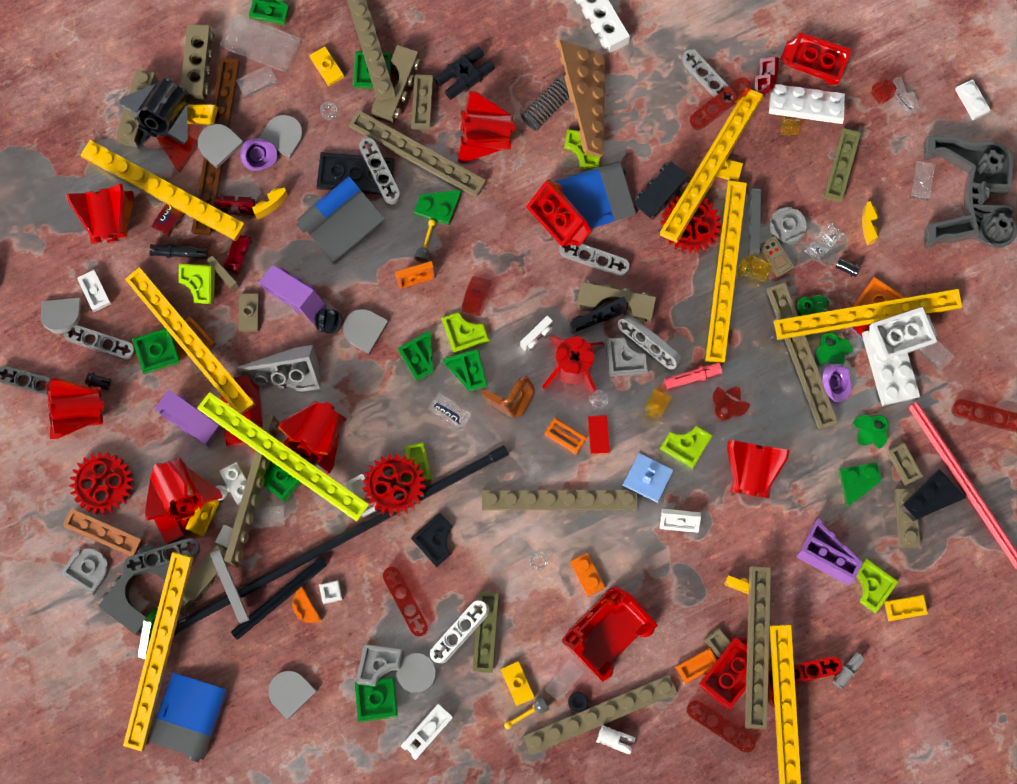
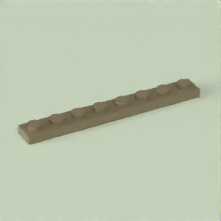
M347 0L377 102L394 98V89L367 1Z
M360 110L356 112L349 123V128L367 138L373 139L376 143L476 198L486 183L485 179Z
M785 283L767 288L766 291L777 320L798 317ZM799 336L785 339L818 430L837 425L838 421L823 386L806 337Z
M266 414L262 429L276 438V434L280 430L278 428L280 422L274 415ZM255 451L224 558V562L231 567L238 568L239 563L243 559L244 545L249 538L248 531L254 521L255 507L259 503V493L264 486L265 472L270 465V460Z
M482 490V511L637 510V492L633 490Z
M749 567L745 728L767 729L771 568Z
M670 675L527 734L523 736V739L531 756L677 694Z

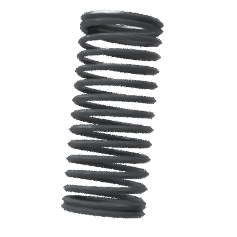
M563 77L556 78V81H553V84H550L542 92V95H539V98H536V101H533L521 113L522 120L532 130L538 131L540 125L543 126V123H546V120H549V117L555 114L554 111H557V108L560 109V106H563V103L569 100L567 87L559 81L561 80L566 84ZM556 87H558V88L561 90V92L566 95L567 98H565V97L556 89ZM553 89L564 99V101H562L560 97L554 93ZM550 92L554 94V96L561 102V104L558 103V101L550 94ZM548 96H550V97L558 104L559 107H557V106L548 98ZM544 98H546L555 107V109H553ZM542 101L546 103V105L553 111V113L549 111V109L542 103ZM540 105H542V106L549 112L550 115H548V114L540 107ZM536 107H538V108L547 116V118H545V117L537 110ZM533 109L536 112H538V114L544 119V121L540 119V117L533 111ZM531 113L534 114V115L540 120V122H541L542 124H540V123L531 115Z

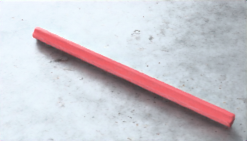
M918 402L910 405L909 410L1015 569H1017V549Z

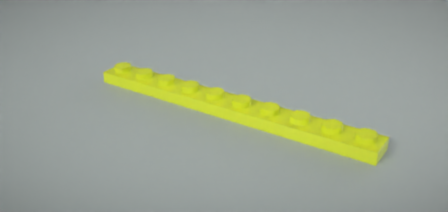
M209 392L198 406L199 411L355 521L359 520L369 506L368 503Z

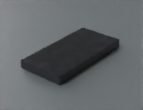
M320 152L316 186L318 190L331 191L349 176L362 193L382 195L363 156ZM383 157L393 177L395 160L394 158ZM373 159L371 161V165L373 167H379L381 165V161L379 159ZM387 175L379 177V182L386 183L389 180ZM389 186L387 190L389 195L391 196V189Z

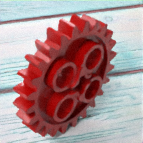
M676 197V204L680 199L679 197ZM708 198L704 199L696 210L700 211L702 216L693 215L691 219V224H694L693 233L696 239H693L691 224H688L684 232L689 237H680L677 243L669 240L668 245L675 244L674 250L681 247V253L688 249V253L691 254L692 250L695 249V252L699 254L700 248L705 252L707 249L706 245L712 247V241H717L718 237L716 235H720L721 232L717 228L722 226V223L718 222L721 216L716 215L718 209L712 210L714 203L707 204ZM670 201V207H665L664 211L666 213H662L661 218L664 220H661L660 225L664 226L676 206L674 202ZM704 228L707 233L701 234L698 232V229Z
M98 452L97 457L90 454V460L84 457L83 465L77 463L80 469L72 470L76 476L70 477L71 480L75 481V483L69 485V487L75 489L71 492V495L77 496L74 501L76 503L81 502L79 507L82 509L86 507V511L89 513L93 509L95 515L99 513V510L105 515L107 509L113 513V507L120 510L119 503L126 504L124 498L131 497L127 493L128 490L134 489L129 485L134 480L128 478L133 473L126 471L129 465H123L124 460L122 458L117 460L118 456L115 454L110 458V453L108 452L105 453L104 457L101 452ZM100 466H105V471L102 474H97V469ZM114 478L120 479L117 486H112L111 484ZM91 480L92 486L89 489H85L84 484ZM101 480L105 483L103 487L99 484ZM105 492L107 494L106 499L99 501V495Z
M399 453L396 454L395 458H392L391 454L388 455V459L381 456L382 462L379 463L377 460H374L376 466H368L371 473L365 472V476L368 479L363 480V484L368 486L363 487V491L369 492L365 495V498L371 499L369 501L370 506L376 504L375 511L382 508L381 512L383 515L389 511L392 517L396 511L397 515L400 516L402 510L408 514L407 508L410 507L414 510V502L420 504L418 497H424V493L421 492V490H426V486L422 484L426 482V479L421 477L424 475L423 470L418 471L420 468L419 464L413 466V458L407 461V455H404L402 459H400ZM388 469L394 470L391 476H385L384 473ZM405 476L412 477V480L408 483L402 481ZM395 482H397L398 486L395 485L394 488H392L391 484H395ZM380 487L387 488L383 494L377 493V490ZM399 493L405 495L404 499L400 501L396 500L395 496Z

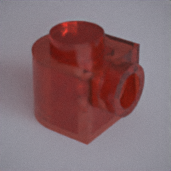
M885 80L882 83L879 81L872 86L871 95L879 105H882L894 97L895 86L890 80Z

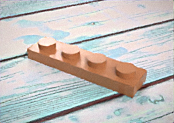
M72 508L63 524L65 528L128 556L136 555L143 541Z

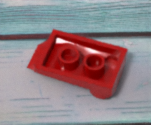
M799 32L798 36L787 41L780 60L788 67L824 79L829 85H839L852 49Z
M551 180L544 182L526 206L562 247L568 245L580 246L592 232L584 217L563 194L561 185Z
M249 376L233 377L255 403L243 416L262 429L263 417L259 386ZM221 395V400L227 405H229V403ZM224 428L227 448L248 445Z
M745 636L741 638L734 637L698 684L708 695L729 710L732 709L746 690L747 638Z

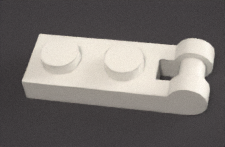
M438 704L401 747L404 750H408L416 760L453 717ZM415 739L421 743L418 748L413 744Z

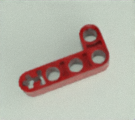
M827 657L795 664L794 670L797 672L795 684L833 676L841 671L842 663L837 657ZM830 663L835 664L833 670L831 668L822 669V666L829 665ZM809 665H813L816 668L815 676L808 673ZM770 670L768 671V702L775 708L773 684L769 681V675L773 672Z

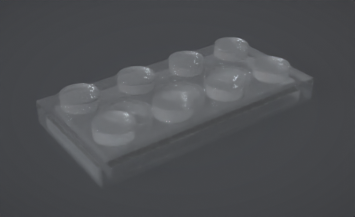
M234 13L220 42V47L288 73L302 43V39Z

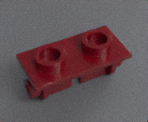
M221 195V197H217V200L215 199L216 208L226 214L254 216L252 207L255 206V199H252V197L239 196L238 201H235V196Z
M240 235L237 241H232L223 266L224 268L239 275L240 270L243 269L242 265L249 245L252 244V237Z

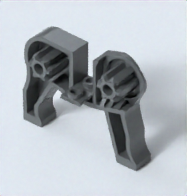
M927 136L924 141V160L936 157L943 158L968 173L964 189L965 216L929 224L924 230V248L930 249L940 243H955L967 239H975L993 248H1002L1011 244L1017 235V225L1012 216L1014 212L1013 207L983 205L989 194H1007L1012 188L1013 157L1009 149L994 141L973 143L957 137Z

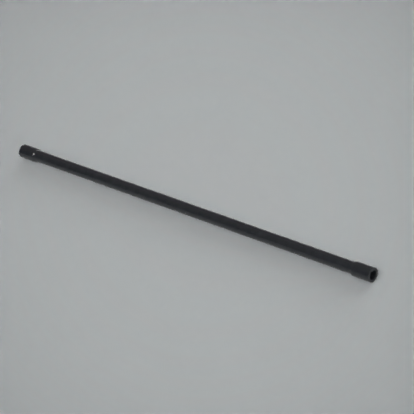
M502 445L489 452L488 455L426 487V490H421L424 493V497H418L421 502L491 463L505 458L509 455L506 447ZM389 511L384 515L382 512L374 515L237 589L240 598L391 518ZM226 595L177 621L174 635L230 605L228 596Z

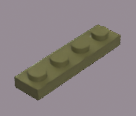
M845 128L842 129L823 198L842 202L861 133Z
M479 592L478 601L485 602L489 606V614L476 628L473 672L493 673L499 593ZM478 606L477 613H483L482 607Z

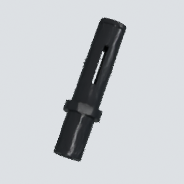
M150 244V256L205 259L208 257V247Z

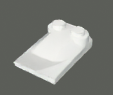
M923 307L872 323L869 326L871 340L878 356L883 361H888L937 343L936 331L929 315L925 314Z

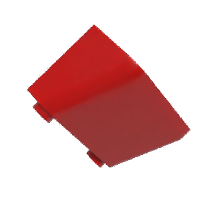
M613 587L565 634L562 643L600 681L604 682L613 675L614 666L612 663L638 636L642 638L651 636L658 625L628 592L619 587Z

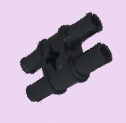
M479 46L466 55L461 54L460 58L451 64H447L446 69L434 77L439 87L451 78L457 80V83L445 90V94L450 100L463 91L468 92L478 82L481 83L483 77L495 70L491 60H488L478 68L472 66L474 62L484 56V52Z

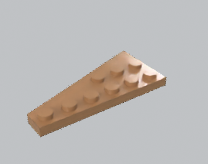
M559 39L555 43L557 49H560L561 65H564L566 75L564 78L571 104H574L575 120H578L580 126L578 132L583 151L586 154L600 158L604 155L605 55Z

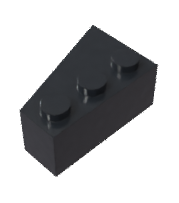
M672 161L669 164L666 162L661 167V173L658 177H653L647 184L648 188L644 192L641 191L635 197L636 202L634 205L652 220L669 204L668 202L674 195L677 196L681 192L680 188L686 182L689 184L691 178Z

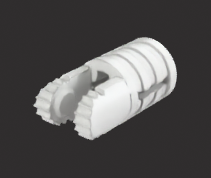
M602 725L596 742L626 754H631L632 748L620 743L619 740L632 744L636 738Z

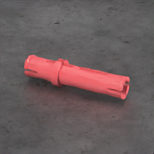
M719 362L705 367L699 366L698 369L664 378L666 389L669 390L677 386L699 380L705 381L706 378L721 375L722 369Z

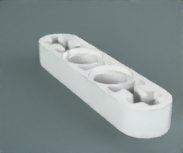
M474 601L430 651L431 659L441 664L447 662L488 616L489 606L485 602ZM477 606L482 607V614L477 613ZM469 614L475 615L474 618H477V620L475 621ZM469 619L471 627L468 630H463L462 622ZM452 634H456L458 637L455 645L449 643V637ZM443 644H445L447 647H449V648H451V649H450V650L445 649V646H443ZM438 650H439V651H443V652H442L443 658H439V657L437 658V656H438L437 651H438Z

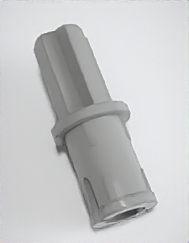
M855 653L846 666H842V670L832 680V683L842 690L851 677H855L854 673L864 662L865 658L861 654Z

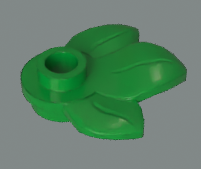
M820 295L812 298L802 297L798 300L796 308L801 316L827 312L825 308L830 302L827 298ZM805 303L808 304V309L805 308Z
M827 332L820 339L821 345L816 350V359L819 365H823L827 361L830 364L844 365L845 354L853 352L852 345L848 340L839 338L835 333ZM826 340H832L833 344L828 345Z
M861 415L853 421L852 424L860 430L857 435L858 445L866 446L874 443L880 449L886 444L888 439L886 431L889 427L886 417L882 415H875L873 417ZM880 422L882 427L877 428L875 423Z

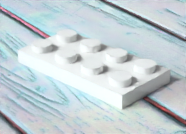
M775 84L773 92L770 93L769 114L843 124L845 94Z
M870 331L863 332V341L882 406L918 399L920 394L908 353L888 361H883L875 350L870 337Z

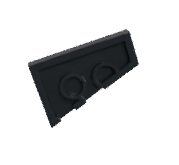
M622 297L584 316L581 315L573 318L569 326L572 334L625 314L627 302Z
M939 469L900 508L912 521H915L959 502L966 497Z

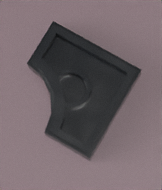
M438 513L411 537V540L436 568L451 556L447 548V537L453 526L441 513Z

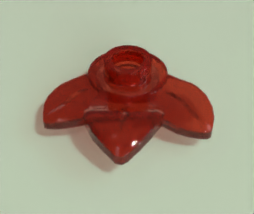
M738 386L730 388L726 392L720 387H717L714 391L715 415L719 419L728 420L732 416L739 417L748 411L750 404L740 401L741 391ZM721 409H727V414H723Z

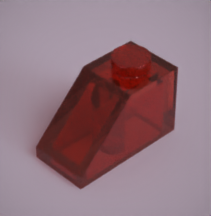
M472 276L462 303V312L481 317L491 281Z

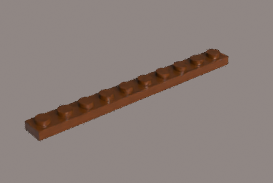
M220 59L213 105L218 107L214 124H221L228 128L240 65L239 59ZM204 157L197 198L216 208L215 199L217 200L223 164L215 168ZM193 218L192 234L211 236L212 228Z

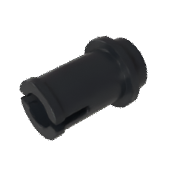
M840 257L835 267L850 274V277H857L861 269L858 263L855 265Z
M92 372V374H87L85 384L88 387H101V389L108 391L111 379L97 376Z

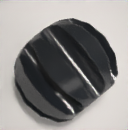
M320 309L315 314L314 325L319 332L336 333L342 326V316L334 309Z

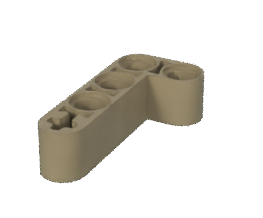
M217 544L188 577L180 609L181 615H186L219 577L210 553L220 549L225 558L227 550L220 544Z

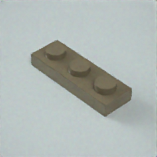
M414 75L411 129L430 130L433 75Z
M915 488L894 490L899 548L920 547L918 520L912 521L900 508L915 492Z

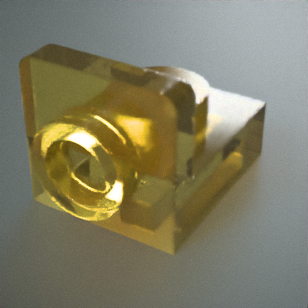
M780 115V134L799 135L800 118Z
M755 256L746 257L739 264L738 275L741 277L749 276L763 283L767 281L771 264Z
M654 389L644 411L651 418L657 419L658 417L661 419L671 397Z

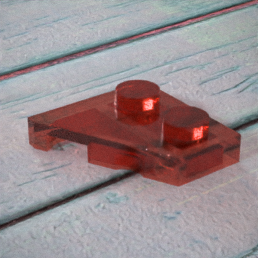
M159 135L157 137L158 142L177 171L181 172L197 148L198 141L188 136L187 141L183 145L168 135L165 137Z

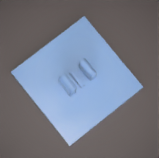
M638 453L623 486L658 503L673 469Z

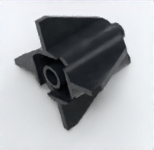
M163 78L156 84L122 97L118 105L135 115V121L139 122L138 127L144 132L139 142L143 145L148 135L155 138L158 135L162 137L168 135L183 145L187 141L188 92L170 79Z

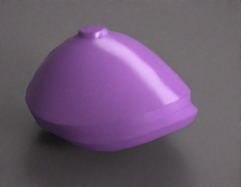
M253 138L247 140L242 145L240 158L247 169L261 171L276 163L277 149L269 141Z
M829 365L822 375L823 386L829 398L834 402H841L851 392L850 373L844 365Z

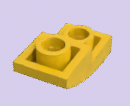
M285 187L271 190L267 194L270 201H261L252 207L257 220L275 211L287 199L288 195Z
M871 201L866 203L862 214V227L867 245L875 243L878 238L877 227L873 225L878 218V211L875 206H872Z

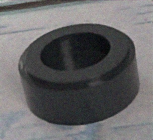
M581 692L573 693L568 699L569 708L574 712L584 711L588 706L586 695Z

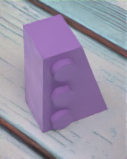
M272 265L259 281V284L279 301L293 307L294 311L298 314L300 312L308 318V321L314 324V317L318 310L326 309L327 307L317 295V289L309 283L307 285L303 284V281L296 275L290 276V273L283 267L278 269Z
M168 390L155 409L162 417L209 448L222 428L214 420L199 411L198 406H191L186 398L181 395L177 396Z
M818 518L811 526L796 557L849 586L855 580L862 562L845 545L843 546L835 538L836 535L832 531L830 532Z

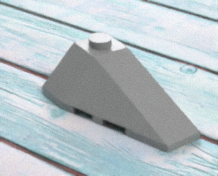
M313 345L293 348L237 367L239 376H249L259 387L276 386L278 389L283 390L285 388H293L300 392L321 388L319 360Z

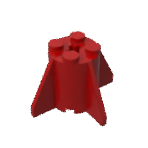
M469 91L467 108H465V111H460L462 120L461 131L464 137L460 136L461 143L458 162H468L501 150H510L512 145L510 133H514L515 130L512 114L480 93Z
M123 183L110 188L99 189L95 193L89 191L86 193L67 194L68 203L88 231L91 244H99L103 240H106L107 243L118 242V239L128 238L127 227L133 206L134 194L133 191H124Z
M555 335L549 336L550 341L557 348L555 371L542 385L543 390H546L560 379L566 384L579 385L584 383L593 396L597 397L598 391L591 377V371L595 358L594 354L605 346L604 342L588 343L579 336L570 337L566 340Z
M50 378V382L46 383L50 411V439H59L86 426L103 425V414H100V412L104 411L103 399H99L101 398V387H85L60 378Z
M313 401L311 405L283 420L278 428L288 437L283 442L285 446L300 456L303 454L308 455L307 460L315 462L327 474H330L334 467L340 430L347 419L343 415L338 414L334 410L335 407L329 402L322 404Z
M728 440L727 450L733 475L731 492L742 494L744 490L743 494L757 496L758 493V497L770 498L771 486L788 460L790 450Z
M175 458L163 464L157 463L152 467L153 472L150 476L145 516L147 521L167 515L169 519L173 518L174 521H179L184 532L187 531L185 529L187 519L195 515V510L198 508L201 510L203 504L221 499L223 495L218 488L189 469L181 458Z

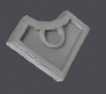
M625 337L606 338L610 377L648 374L646 353L634 351L627 344Z
M364 644L356 683L377 686L379 679L384 674L400 670L404 653L403 649Z

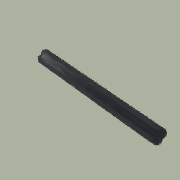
M322 557L318 558L248 616V621L236 626L231 631L233 637L237 640L240 639L300 587L327 566L325 560Z

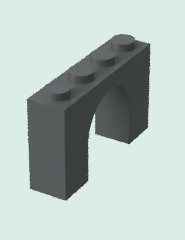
M147 543L146 546L143 545L138 550L137 554L156 548ZM151 554L147 559L149 565H154L158 561V557L155 554ZM143 557L140 558L142 560V562L135 563L134 561H131L132 565H130L129 568L136 570L135 567L140 564H142L143 568H145L146 566L143 563ZM169 565L137 575H132L125 571L121 577L119 576L114 580L113 588L109 593L106 592L99 601L101 603L98 607L132 633L140 636L146 616L131 604L129 599L130 586L137 577L148 573L156 574L165 581Z

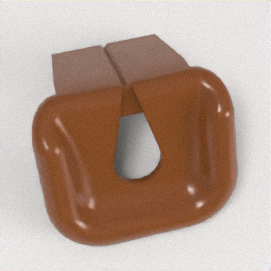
M522 376L516 381L506 399L486 390H483L481 395L489 405L515 418L525 413L533 398L535 389L527 376ZM520 392L519 398H518L517 401L514 403V401H515V399H516L518 393Z

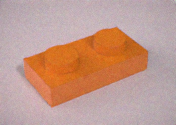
M588 553L570 561L587 597L605 589Z

